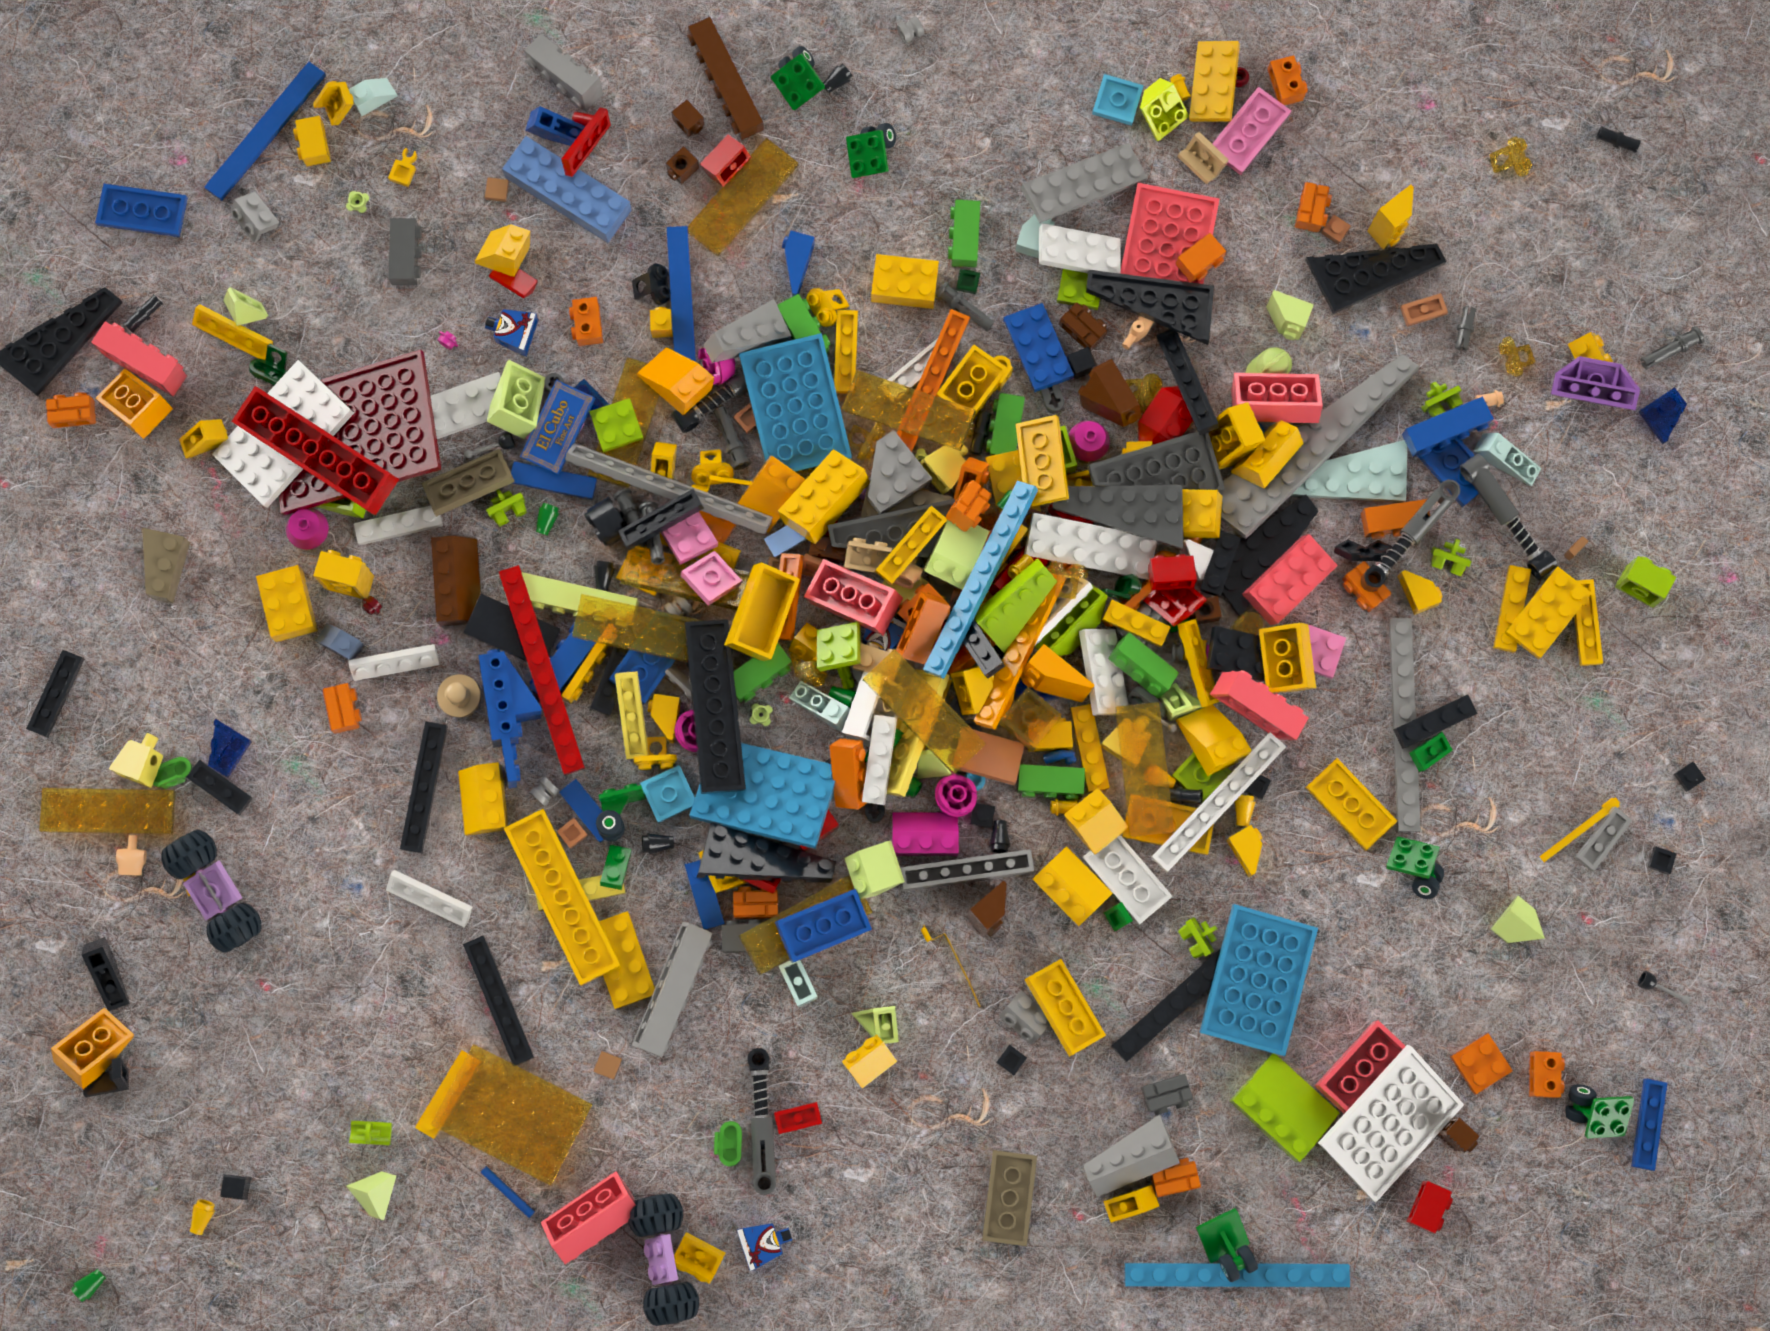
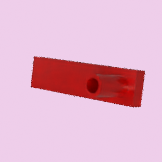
M600 107L594 115L574 112L572 121L585 126V128L561 158L566 176H574L611 126L606 108Z

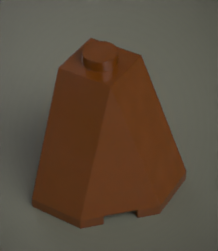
M1112 358L1094 367L1089 373L1090 379L1087 384L1082 385L1078 390L1081 406L1122 427L1142 418L1140 405Z

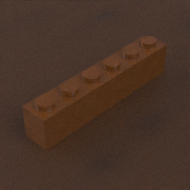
M711 17L688 26L689 34L686 35L691 47L695 46L697 50L695 53L699 64H704L706 68L704 70L708 82H713L715 86L713 88L714 94L717 99L721 98L724 104L721 106L726 117L730 116L732 120L730 125L734 134H739L741 140L763 131V121Z

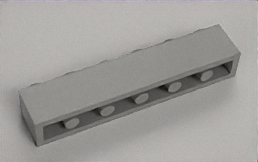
M1031 849L900 867L905 881L902 883L903 892L1027 875L1034 872Z
M682 922L632 1046L662 1057L663 1053L667 1052L671 1033L678 1026V1016L685 1009L687 994L694 987L696 972L703 965L705 950H708L712 943V932L691 923Z

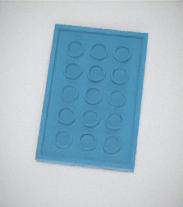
M822 333L739 353L765 462L770 456H774L797 472L817 467L833 449L848 459L852 458Z
M741 743L746 790L701 794V787L699 785L689 815L691 819L707 823L713 822L732 829L816 849L834 792L835 781L832 778V768L829 763Z
M1233 904L1199 1033L1285 1056L1318 928Z

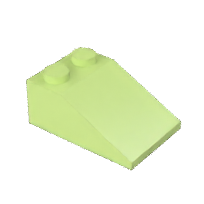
M508 360L491 401L487 422L525 439L537 426L546 377Z
M947 520L923 571L963 590L990 531L977 525L975 528L970 527L964 532L956 524Z

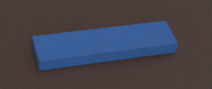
M515 461L511 470L515 481L511 484L593 500L597 478L564 471L557 475L543 467Z
M1643 1079L1631 1167L1655 1171L1667 1082Z

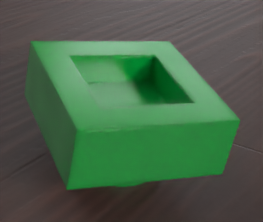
M1122 902L1104 912L1114 932L1133 921Z

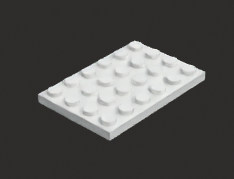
M299 360L268 392L269 395L332 436L354 414L343 401ZM239 426L234 429L228 436V439L212 454L267 508L303 470V468Z
M1407 1045L1318 1144L1359 1188L1376 1203L1464 1104L1413 1047Z

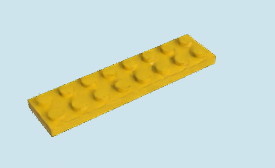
M541 809L505 827L504 830L580 986L620 967L621 965L545 810Z

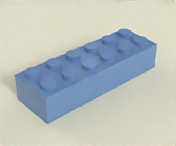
M527 136L524 137L502 168L506 179L607 243L610 242L632 211L630 201L578 169L573 177L566 176L561 158Z

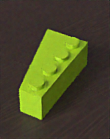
M1037 558L983 604L974 619L1005 653L1057 583V580Z

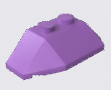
M1581 356L1555 373L1551 390L1552 395L1636 410L1640 388L1635 384L1622 364Z

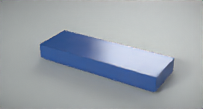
M574 779L559 793L601 843L604 839L597 830L596 819L603 811L579 781Z

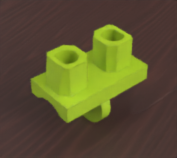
M1433 382L1430 384L1431 390L1426 392L1428 398L1434 397L1425 401V405L1421 408L1424 413L1428 411L1432 417H1435L1445 412L1441 405L1447 402L1450 409L1461 406L1463 402L1459 393L1462 390L1458 385L1443 393L1442 391L1448 389L1447 385L1444 383L1439 386L1437 382Z
M500 489L496 490L498 496L491 499L494 506L486 509L491 520L494 519L499 527L509 522L505 512L513 509L517 518L527 513L524 504L525 500L521 492L513 496L510 490L502 494Z
M1455 538L1453 544L1445 541L1443 547L1450 549V552L1434 546L1431 550L1433 554L1431 566L1442 569L1446 559L1453 561L1450 573L1462 576L1466 566L1470 567L1472 561L1456 555V552L1464 554L1466 548L1459 546L1460 539Z
M1194 917L1186 921V924L1178 930L1184 941L1192 936L1196 939L1197 944L1189 948L1193 958L1203 955L1206 957L1214 952L1210 942L1212 943L1217 940L1213 934L1218 929L1216 925L1210 928L1206 921L1199 925Z
M351 1120L349 1143L391 1145L392 1123Z

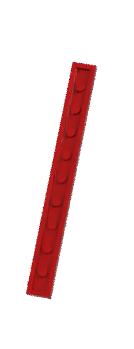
M517 565L498 571L563 774L565 776L583 770L585 766L521 568Z

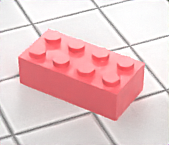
M105 321L91 341L103 356L174 397L187 377L183 371L184 367L178 363V360L169 354L165 357L157 347L152 344L147 346L140 337L133 333L129 335L120 325L116 323L111 325Z
M1234 373L1231 387L1232 406L1248 402L1257 422H1278L1282 420L1288 423H1319L1323 407L1319 374Z
M1307 534L1300 537L1242 595L1270 626L1275 625L1284 619L1338 565L1313 537Z
M825 559L821 562L804 595V598L812 605L850 622H858L860 626L884 636L903 599L895 589Z
M1243 670L1239 672H1222L1210 693L1211 696L1268 734L1271 732L1278 740H1297L1309 717L1303 714L1304 711L1300 707L1289 705L1286 703L1287 699L1277 693L1273 694L1269 691L1267 685L1255 682L1251 679L1252 676Z
M1379 1020L1373 1021L1316 1083L1315 1087L1345 1114L1406 1046Z
M616 1171L543 1220L541 1224L552 1248L564 1264H567L629 1222L630 1212L634 1205H636L634 1203L635 1199Z

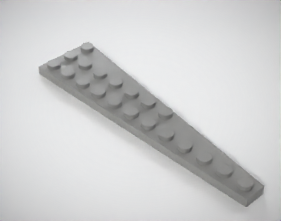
M1403 354L1321 411L1319 423H1304L1298 429L1303 445L1265 489L1235 474L1223 481L1225 490H1218L1223 497L1221 520L1247 539L1419 370V365Z

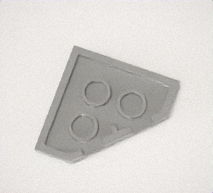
M894 430L876 443L867 499L878 514H883L932 482V477Z

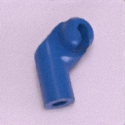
M1057 749L1043 755L1047 765L1065 759V763L1069 765L1077 760L1073 750Z

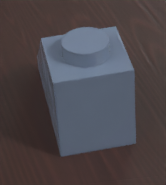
M326 623L315 640L320 645L348 661L355 659L364 646L357 638Z

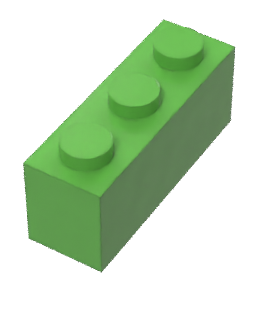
M955 199V207L950 209V219H954V227L950 226L949 239H953V246H948V259H952L951 266L976 268L980 201Z
M799 294L777 305L793 340L821 333L818 329L821 327L819 321L815 316H811L809 313L811 309L805 298L801 299ZM823 334L826 353L829 354V346L831 344L826 334Z
M1000 393L999 399H994L993 412H996V418L991 419L989 432H993L992 440L988 439L986 452H990L989 456L1017 449L1016 424L1021 423L1025 397Z
M1130 632L1118 641L1108 657L1111 662L1157 699L1170 689L1179 674L1177 670Z
M778 643L771 660L761 661L753 657L734 671L736 698L740 703L743 700L748 702L756 696L755 692L760 688L763 690L773 684V679L778 675L783 677L791 671L792 661Z
M1020 764L1017 793H1022V797L1033 798L1035 794L1044 795V798L1047 799L1066 796L1065 799L1078 800L1079 797L1084 795L1085 768Z

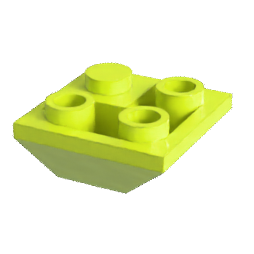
M1159 78L1144 90L1140 109L1156 141H1159L1186 120L1189 114L1173 83Z

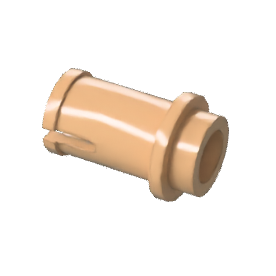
M1494 390V393L1475 396V399L1483 396L1488 407L1494 405L1499 407L1500 404L1504 403L1502 392Z

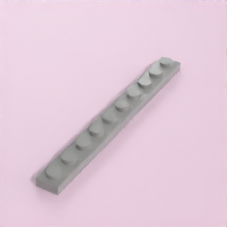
M574 443L566 453L565 460L572 462L574 465L583 466L595 473H602L612 477L614 480L626 482L636 488H642L671 500L694 489L704 507L701 511L709 513L714 517L728 520L735 525L747 527L754 532L765 534L772 522V516Z
M1412 618L1389 619L1393 729L1416 719ZM1393 731L1397 832H1420L1418 769L1409 754L1417 748V743L1402 749Z

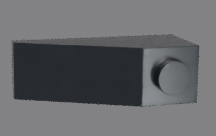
M103 937L85 944L81 955L107 1010L112 1011L130 1004L115 957L106 938Z

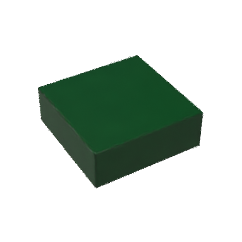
M960 269L956 291L976 294L981 273Z

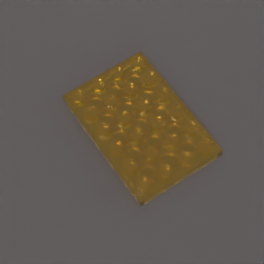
M473 1044L431 1125L551 1186L593 1104Z

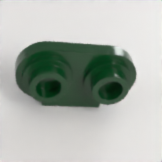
M269 344L266 351V360H252L249 364V372L255 378L262 379L275 386L287 372V351ZM272 352L278 353L281 356V360L275 362Z
M1123 575L1116 581L1114 590L1106 588L1101 589V591L1110 598L1119 601L1128 600L1133 594L1140 592L1142 582L1139 581L1137 575Z

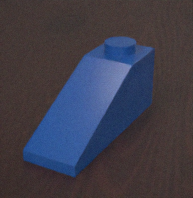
M539 106L531 111L525 131L546 140L571 146L585 126Z
M790 230L789 237H784L782 248L785 249V259L793 297L800 293L815 246V237Z
M698 860L685 864V868L703 929L707 930L724 925L725 922L717 894L709 877L705 875L704 878H696L701 861Z

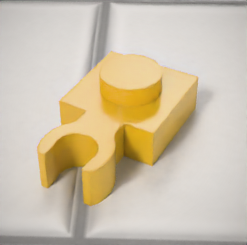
M405 148L402 152V161L395 159L388 179L391 182L409 188L416 171V167L412 163L417 160V153L414 151L413 156L407 157L409 151Z

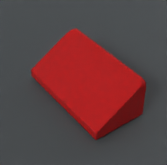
M518 269L514 277L495 270L489 274L492 280L522 298L532 294L538 283L537 279L521 269Z

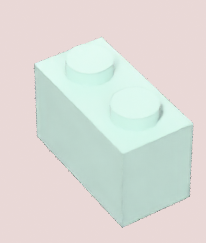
M801 960L794 963L788 961L779 965L780 971L798 1008L818 998Z

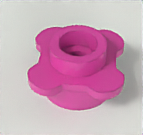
M442 331L438 332L440 337L437 341L449 350H452L454 346L458 347L455 341L457 338L448 331L445 333Z

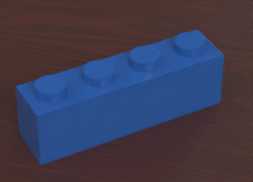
M1482 396L1406 428L1402 436L1412 457L1416 455L1423 457L1431 453V449L1439 446V449L1450 445L1451 441L1456 438L1460 441L1469 437L1470 433L1475 430L1479 433L1490 427L1489 424L1494 418Z
M583 619L571 626L569 636L566 640L562 639L556 646L557 652L553 657L549 656L561 694L567 688L602 635L601 632ZM532 678L531 681H530V683H529V684H531V686H530L529 688H530V690H531L534 694H536V695L538 696V693H537V690H536V687H535V684H534V681H533V678Z

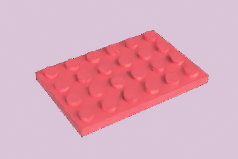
M1137 183L1121 264V274L1190 282L1176 266L1177 258L1210 232L1213 235L1220 199ZM1205 277L1200 281L1196 279L1192 283L1204 284Z

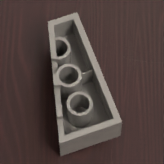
M540 34L524 50L527 64L531 68H537L541 71V76L548 82L552 81L562 95L567 94L577 108L581 107L587 111L603 95L600 78L595 74L591 76L587 72L588 69L582 64L578 67L573 57L568 53L562 55L560 47L543 34Z
M773 299L714 332L703 345L711 362L714 363L739 357V353L786 342L791 337V334Z
M1158 1115L1083 1166L1096 1196L1099 1197L1180 1162L1168 1130L1161 1116Z

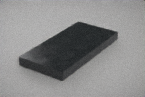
M480 594L463 634L527 661L510 606ZM537 618L549 655L560 628Z

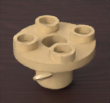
M462 674L452 675L446 678L438 689V704L446 714L452 717L462 718L472 715L481 701L480 688L469 676Z

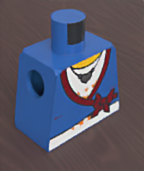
M504 309L499 319L487 318L485 329L495 331L494 339L496 343L527 357L539 319L536 313Z
M893 617L884 636L866 629L863 643L867 645V642L879 646V649L884 651L888 649L895 650L907 624Z
M773 1223L737 1230L750 1271L782 1255L781 1244L793 1241L789 1227L776 1232Z

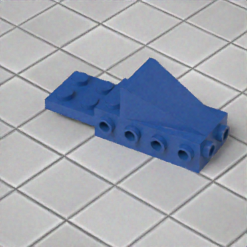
M499 649L487 651V654L478 655L492 745L493 748L502 747L508 788L511 789L517 788V781H521L519 764L514 765V760H517L515 744H519V738L522 737L521 722L541 719V706L506 656L505 651L500 652Z

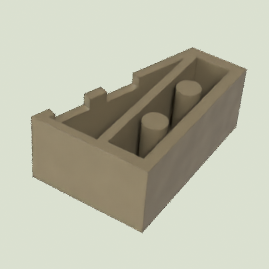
M142 528L146 594L154 600L173 604L190 542L183 536Z

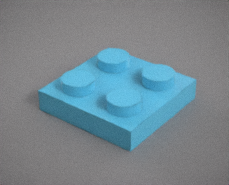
M1104 74L1092 115L1132 126L1144 85Z
M680 765L640 783L658 823L691 809L695 797Z

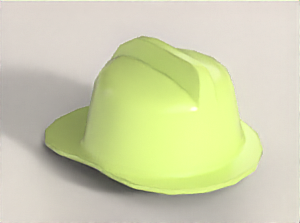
M1277 347L1269 348L1248 364L1245 373L1288 374L1292 368V359L1283 349Z

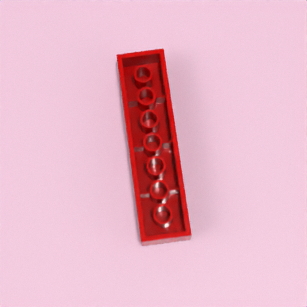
M254 386L231 421L375 516L399 481L397 477L257 386Z

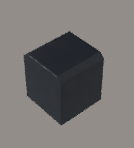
M1089 347L1067 356L1074 379L1089 374L1097 366Z
M224 1174L220 1197L248 1200L251 1177Z

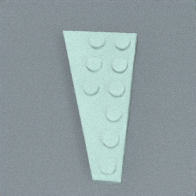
M1405 440L1326 460L1291 496L1303 497L1307 495L1312 498L1406 502L1407 444Z

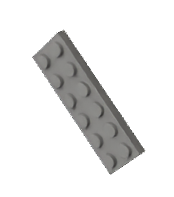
M1126 143L1023 183L1020 188L1039 223H1042L1133 187L1137 183H1143L1148 177L1130 144Z

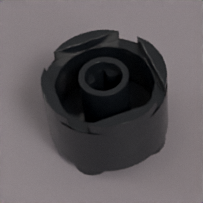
M609 496L589 508L587 513L584 514L589 524L594 529H598L595 534L605 546H611L622 538L618 530L628 525L618 508L613 506V501Z

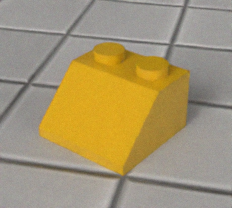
M510 224L491 231L475 260V264L514 277L530 248V230Z
M979 666L950 673L962 715L979 713L993 687L992 681L994 676L987 679Z
M1098 788L1064 814L1068 826L1094 855L1128 829L1127 824L1113 804Z

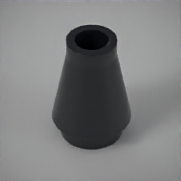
M843 63L840 66L837 65L823 82L826 91L831 93L833 90L850 82V78L853 75Z
M597 561L596 566H594L596 589L608 592L615 571L613 562Z
M995 820L989 847H991V852L1007 853L1008 848L1011 846L1007 821Z
M652 833L642 835L643 853L650 855L667 849H674L673 836Z

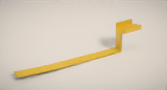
M710 475L708 487L696 484L691 485V487L708 492L711 480L750 485L752 481Z
M1612 797L1601 805L1602 809L1539 856L1543 862L1547 861L1609 814L1612 807L1618 808L1620 806L1618 799Z
M923 925V928L921 929V932H922V934H923V936H924L926 942L933 941V940H935V939L941 937L942 935L945 936L946 940L948 941V943H949V945H950V947H951V949H952V951H953V953H954V955H955V957H956V959H957V961H958V963H959V965H960V967H961V969H962V971H963V973H964V975H965V977H966V979H967V981H968V984H969V986H970V988H971V990H972V993H973V995H974V997H975V1000H976V1002H977V1004H978V1007L980 1008V1004H979V1002H978V1000H977V997H976V995H975V993H974V990H973V988H972V986H971V984H970V981H969V979H968V977H967V975H966V973H965V971H964V969H963V967H962V965H961V963H960V961H959V959H958V957H957V955H956V953H955V951H954V949H953V947H952V945H951V943H950L948 937L946 936V934L944 933V934H942V935H940V936H938V937L932 939L931 936H930V934H929V932L927 931L925 925Z

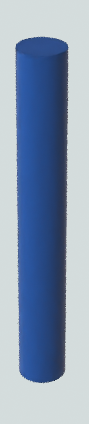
M487 1166L480 1172L528 1218L535 1213L528 1204Z

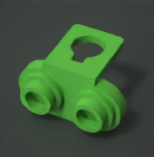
M176 757L160 764L153 785L168 789L186 782L185 778L192 770L191 762L185 757Z
M734 1121L725 1122L721 1126L720 1132H715L714 1155H719L720 1161L726 1166L738 1164L742 1155V1129Z

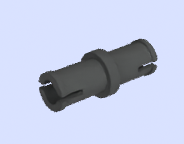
M1469 306L1463 307L1461 322L1457 326L1458 336L1455 348L1458 350L1461 349L1462 342V351L1469 349L1470 336L1474 332L1473 322L1477 310L1474 307H1471L1469 315Z

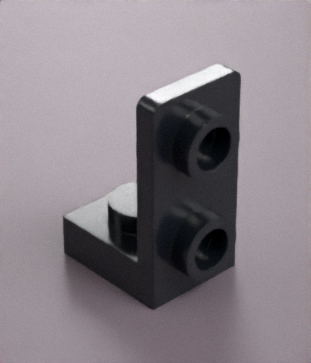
M121 1058L112 1059V1068L108 1072H103L100 1077L83 1089L84 1097L129 1090V1070Z

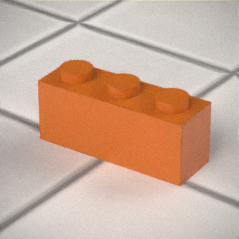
M1427 499L1364 508L1361 512V519L1365 538L1372 537L1373 540L1384 538L1388 534H1393L1394 537L1401 536V529Z
M921 591L896 648V651L902 658L925 665L933 650L935 640L941 634L942 624L950 614V605L943 598Z
M840 738L829 745L832 778L835 781V807L859 810L867 804L862 802L866 777V752L863 747V740Z

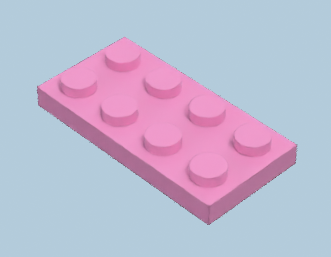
M1258 87L1212 144L1229 160L1226 165L1242 175L1288 118L1291 110Z

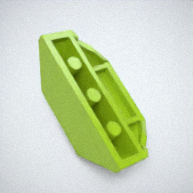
M1093 586V589L1071 612L1066 614L1056 627L1051 629L1034 648L1039 650L1045 644L1059 656L1071 654L1081 644L1079 631L1095 629L1100 624L1108 596Z

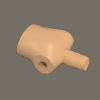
M1139 316L1132 324L1128 337L1122 346L1128 350L1133 343L1140 341L1147 335L1154 322Z
M918 556L914 558L894 583L904 588H913L923 572V568L916 565L919 559Z
M129 835L128 848L118 849L116 852L118 875L142 876L147 852L146 850L137 849V835Z

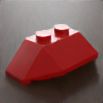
M1178 386L1160 388L1142 414V418L1137 422L1139 441H1152V445L1183 436L1193 420Z

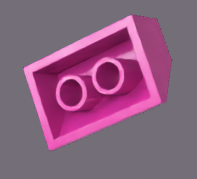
M892 812V845L896 856H958V817L950 816L944 812Z

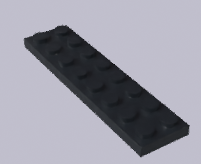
M728 619L685 622L684 629L701 794L745 791L746 785L732 652L730 647L724 645L729 633Z

